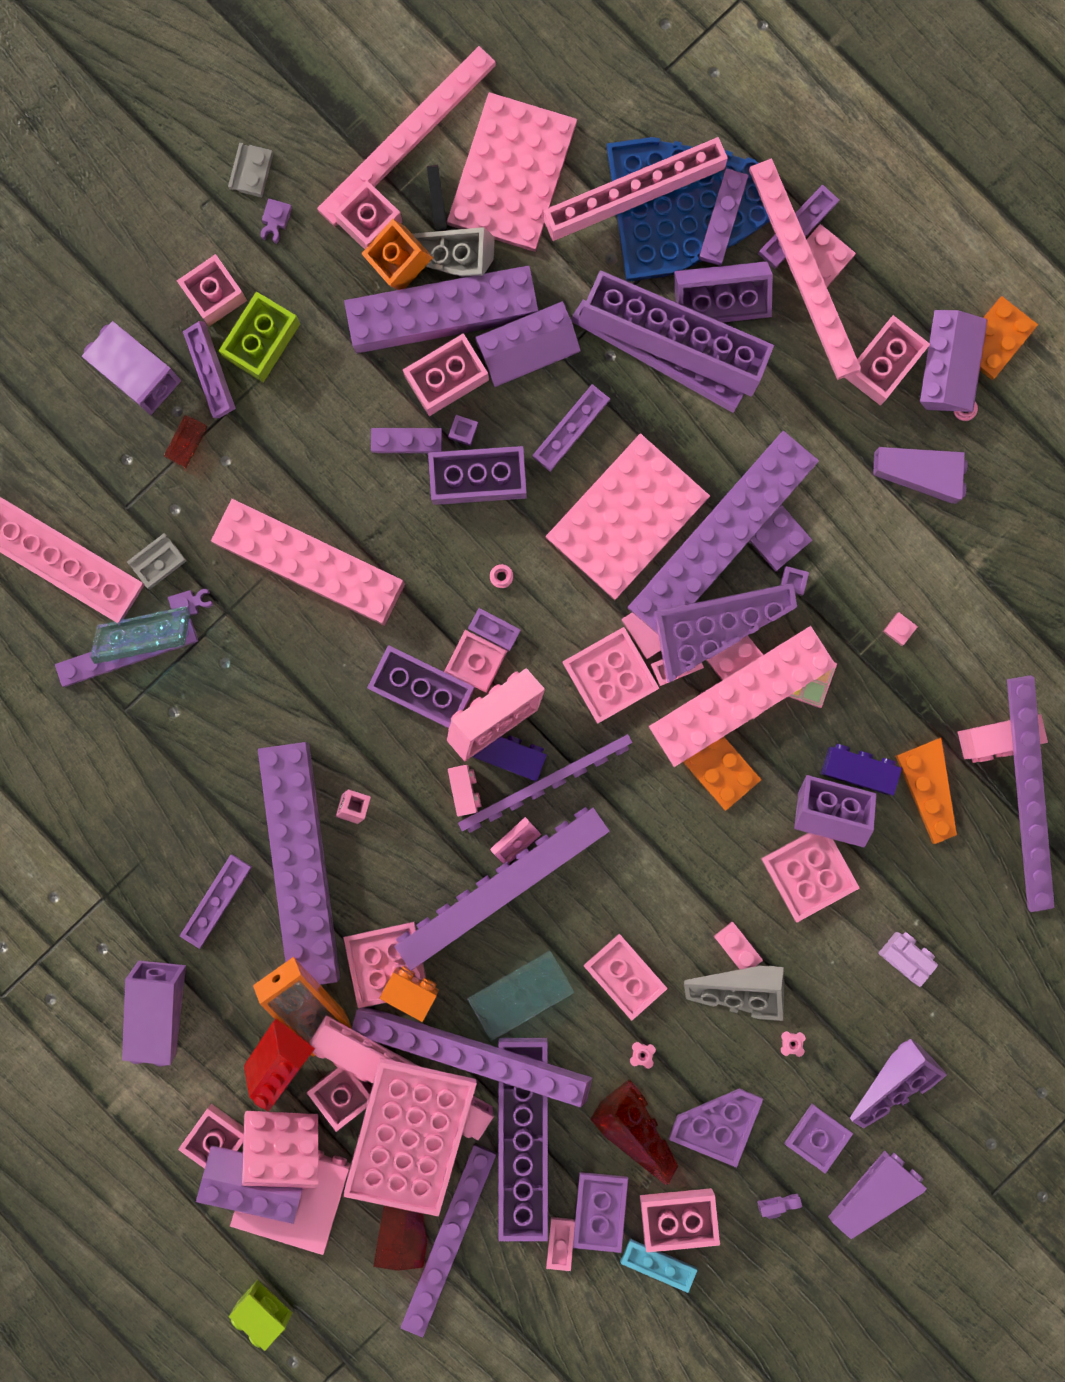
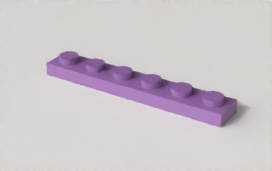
M189 618L57 663L55 667L62 687H67L198 642L192 620Z

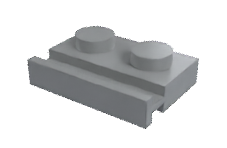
M239 143L228 185L229 189L262 198L273 158V151Z
M163 533L128 560L127 563L150 590L187 560L167 534Z

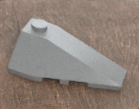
M484 227L413 234L433 256V259L425 267L461 277L479 276L485 274L494 260L495 237Z
M756 966L684 981L687 1000L713 1007L718 1004L730 1007L729 1011L737 1013L738 1010L751 1013V1017L757 1019L783 1021L784 967Z

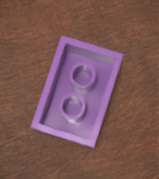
M806 775L798 792L794 829L865 847L874 831L876 793Z

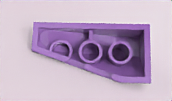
M909 1039L900 1044L898 1049L890 1056L850 1119L855 1124L865 1128L889 1114L890 1107L900 1103L902 1105L908 1103L909 1099L907 1097L918 1091L923 1094L930 1090L947 1074L922 1046Z

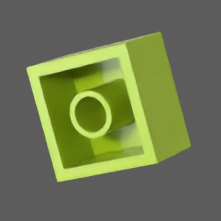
M257 1279L238 1300L229 1318L236 1329L243 1330L249 1336V1340L257 1348L261 1347L265 1351L284 1331L293 1312Z

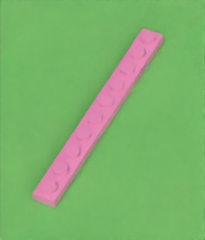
M478 46L317 208L318 212L336 227L338 223L334 212L366 180L375 187L496 66V61Z
M772 158L751 166L749 172L837 380L860 372L861 367Z

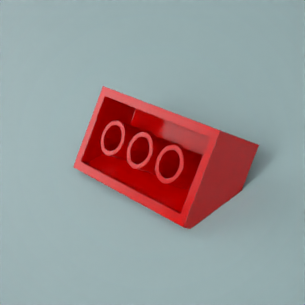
M278 1019L272 1022L244 1064L249 1098L259 1108L265 1109L267 1112L277 1102L315 1050L313 1046Z

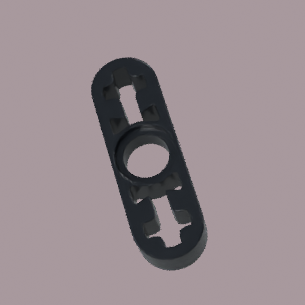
M438 164L427 166L435 231H447Z

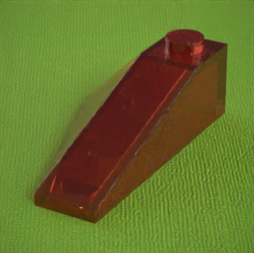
M627 1080L600 1102L590 1120L609 1141L663 1184L668 1185L678 1165L666 1140L661 1139L656 1130L658 1124L655 1118L651 1119L645 1107L648 1105L645 1097L631 1080Z
M384 1205L373 1267L396 1271L424 1267L428 1241L423 1213Z

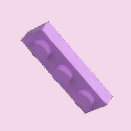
M371 428V452H442V428Z

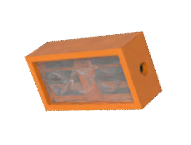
M292 957L253 985L260 1005L274 1019H278L309 1044L325 1016L352 1029L345 1010L295 957Z

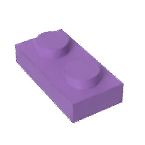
M478 608L468 627V630L508 651L511 650L521 631Z

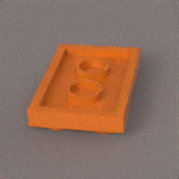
M1003 296L996 301L983 317L988 321L980 371L991 380L996 378L1038 326L1035 321Z
M724 736L683 761L724 811L729 809L761 781L760 777Z

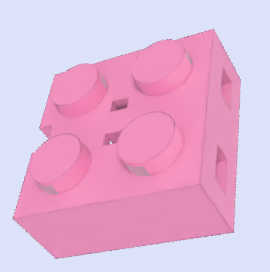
M468 765L449 768L448 773L457 816L477 813V807H481L479 792L474 793L473 784L477 783L474 769H469Z

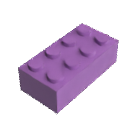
M523 446L428 453L431 500L433 505L527 498Z
M389 645L367 687L369 690L447 728L450 727L451 718L459 710L465 711L475 691L474 686Z

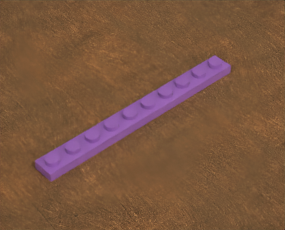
M1030 675L1007 679L1027 908L1030 912L1054 908L1035 678Z

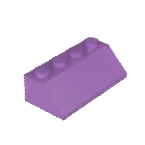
M767 261L674 271L676 303L719 322L772 317L773 274Z
M563 301L476 337L477 347L494 387L580 352L576 334Z
M959 310L934 311L920 402L926 410L973 412L987 319Z
M211 1145L196 1202L294 1224L302 1188L242 1186L243 1152Z

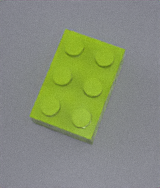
M256 291L219 349V352L224 359L264 383L300 326V322L295 314Z

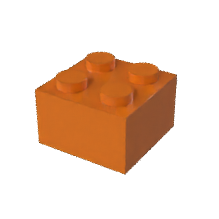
M394 219L385 226L362 252V255L388 285L397 290L406 289L433 259V256L406 226Z
M402 966V968L396 967L379 999L423 1022L438 994L439 989L435 988L437 984L425 977L423 980L415 977V972L413 970L410 971L405 966Z

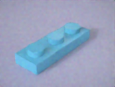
M629 1239L620 1261L622 1265L687 1293L697 1273V1267L660 1251L646 1252L644 1244Z

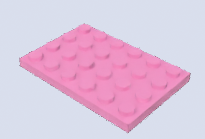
M489 92L451 207L447 225L458 229L484 227L495 237V240L536 252L545 224L544 210L550 208L577 119Z
M640 433L546 535V539L611 598L616 600L707 501L710 495Z
M380 1058L346 1182L344 1197L439 1217L477 1084L476 1079Z

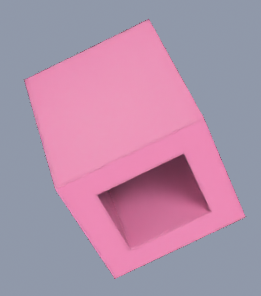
M348 789L341 796L336 817L359 824L365 819L371 797Z

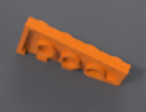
M941 738L896 755V759L902 768V773L932 843L936 844L956 836L957 832Z

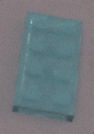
M187 606L124 619L119 623L110 622L97 625L90 658L94 664L185 645L190 612Z
M549 950L468 997L467 1000L492 1041L575 992L553 953Z

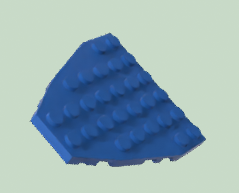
M655 137L607 143L606 148L611 182L693 147L681 145L682 142L674 141V143L660 141V138ZM724 150L728 157L724 170L617 214L626 281L672 276L674 271L685 270L702 261L699 260V256L726 169L748 175L727 248L738 244L770 222L749 172L751 166L759 163L755 159L748 157L743 159L732 155L733 152Z

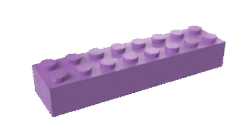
M530 266L344 300L352 346L356 354L500 327L538 312Z
M601 270L579 319L581 324L751 397L760 383L774 347L773 344Z
M499 1038L500 1049L547 1063V1038ZM499 1081V1241H548L547 1096Z

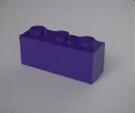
M509 735L507 739L499 737L472 757L537 782L547 754L543 753L544 748L533 744L528 748L521 745L522 740Z
M836 744V747L828 748L821 775L882 794L894 795L902 769L895 766V761L886 758L878 761L872 759V754L863 751L855 754L849 752L850 747Z

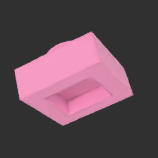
M898 612L883 632L903 646L918 626Z

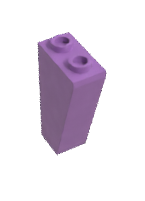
M879 447L874 452L873 475L956 504L966 494V483H963V475L967 472L968 463L967 460H964L965 452Z
M884 1151L828 1217L834 1225L852 1239L924 1193L927 1188L921 1183L923 1178L913 1169L908 1172L903 1167L905 1162L895 1153L890 1156Z

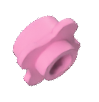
M786 1031L781 1035L783 1039L781 1053L783 1055L796 1054L800 1057L804 1054L803 1041H805V1035L798 1032L794 1034Z
M635 1042L632 1045L633 1056L630 1058V1063L633 1066L643 1065L646 1068H651L654 1064L652 1057L656 1051L655 1047L652 1044L647 1046Z

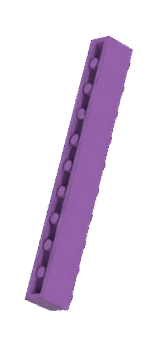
M584 807L574 814L576 817L574 821L569 824L567 821H564L554 828L556 830L554 835L548 837L547 834L535 842L537 846L531 851L525 848L515 855L518 860L511 865L505 862L495 869L498 874L491 879L487 875L476 883L478 888L472 892H469L467 889L456 897L458 902L452 906L447 903L436 911L438 916L432 920L428 917L416 925L418 929L410 934L407 931L396 939L398 943L394 947L410 971L607 834L609 829L595 809L591 808L588 810Z
M371 1007L358 1009L352 1026V1030L372 1041L578 1107L587 1102L593 1078Z

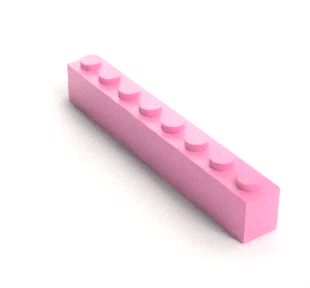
M719 137L545 209V225L552 241H555L725 169L728 157Z
M328 1016L324 1017L310 1042V1045L315 1048L313 1051L314 1055L322 1059L327 1058L331 1060L339 1069H347L353 1072L358 1079L365 1082L374 1083L380 1058L418 1066ZM473 1096L462 1135L479 1140L494 1117L492 1106Z

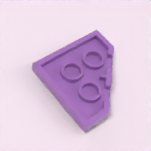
M740 1088L677 1115L668 1138L670 1141L737 1168L763 1098Z

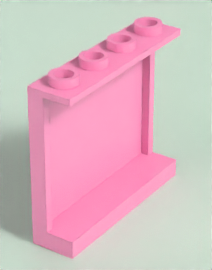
M318 1150V1185L316 1188H302L294 1224L234 1211L230 1227L323 1255L327 1248L329 1235L351 1163H348L347 1159L340 1156H333V1158L325 1156L323 1151Z

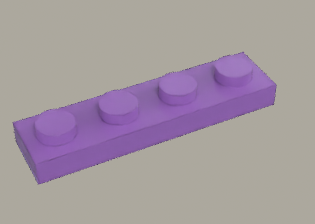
M730 169L725 170L699 260L721 266L747 182V174Z
M821 185L795 213L805 238L839 202V199L824 185ZM776 234L758 253L774 269L786 259Z
M198 321L184 330L183 333L213 418H221L236 408L205 322Z
M592 384L536 450L532 458L551 472L609 403L610 398Z
M231 854L180 934V937L201 949L252 866Z

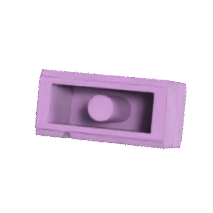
M895 932L888 940V943L879 951V955L920 987L938 966L933 961L935 956L926 948L920 950L915 946L916 940L905 932L902 935L899 932Z

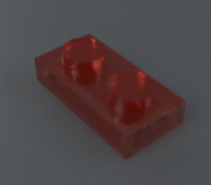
M184 415L164 457L187 468L207 426Z

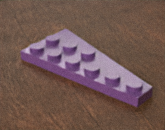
M793 583L654 611L667 682L673 681L679 675L690 671L701 662L724 651L745 636L756 632L767 623L795 609L797 602Z

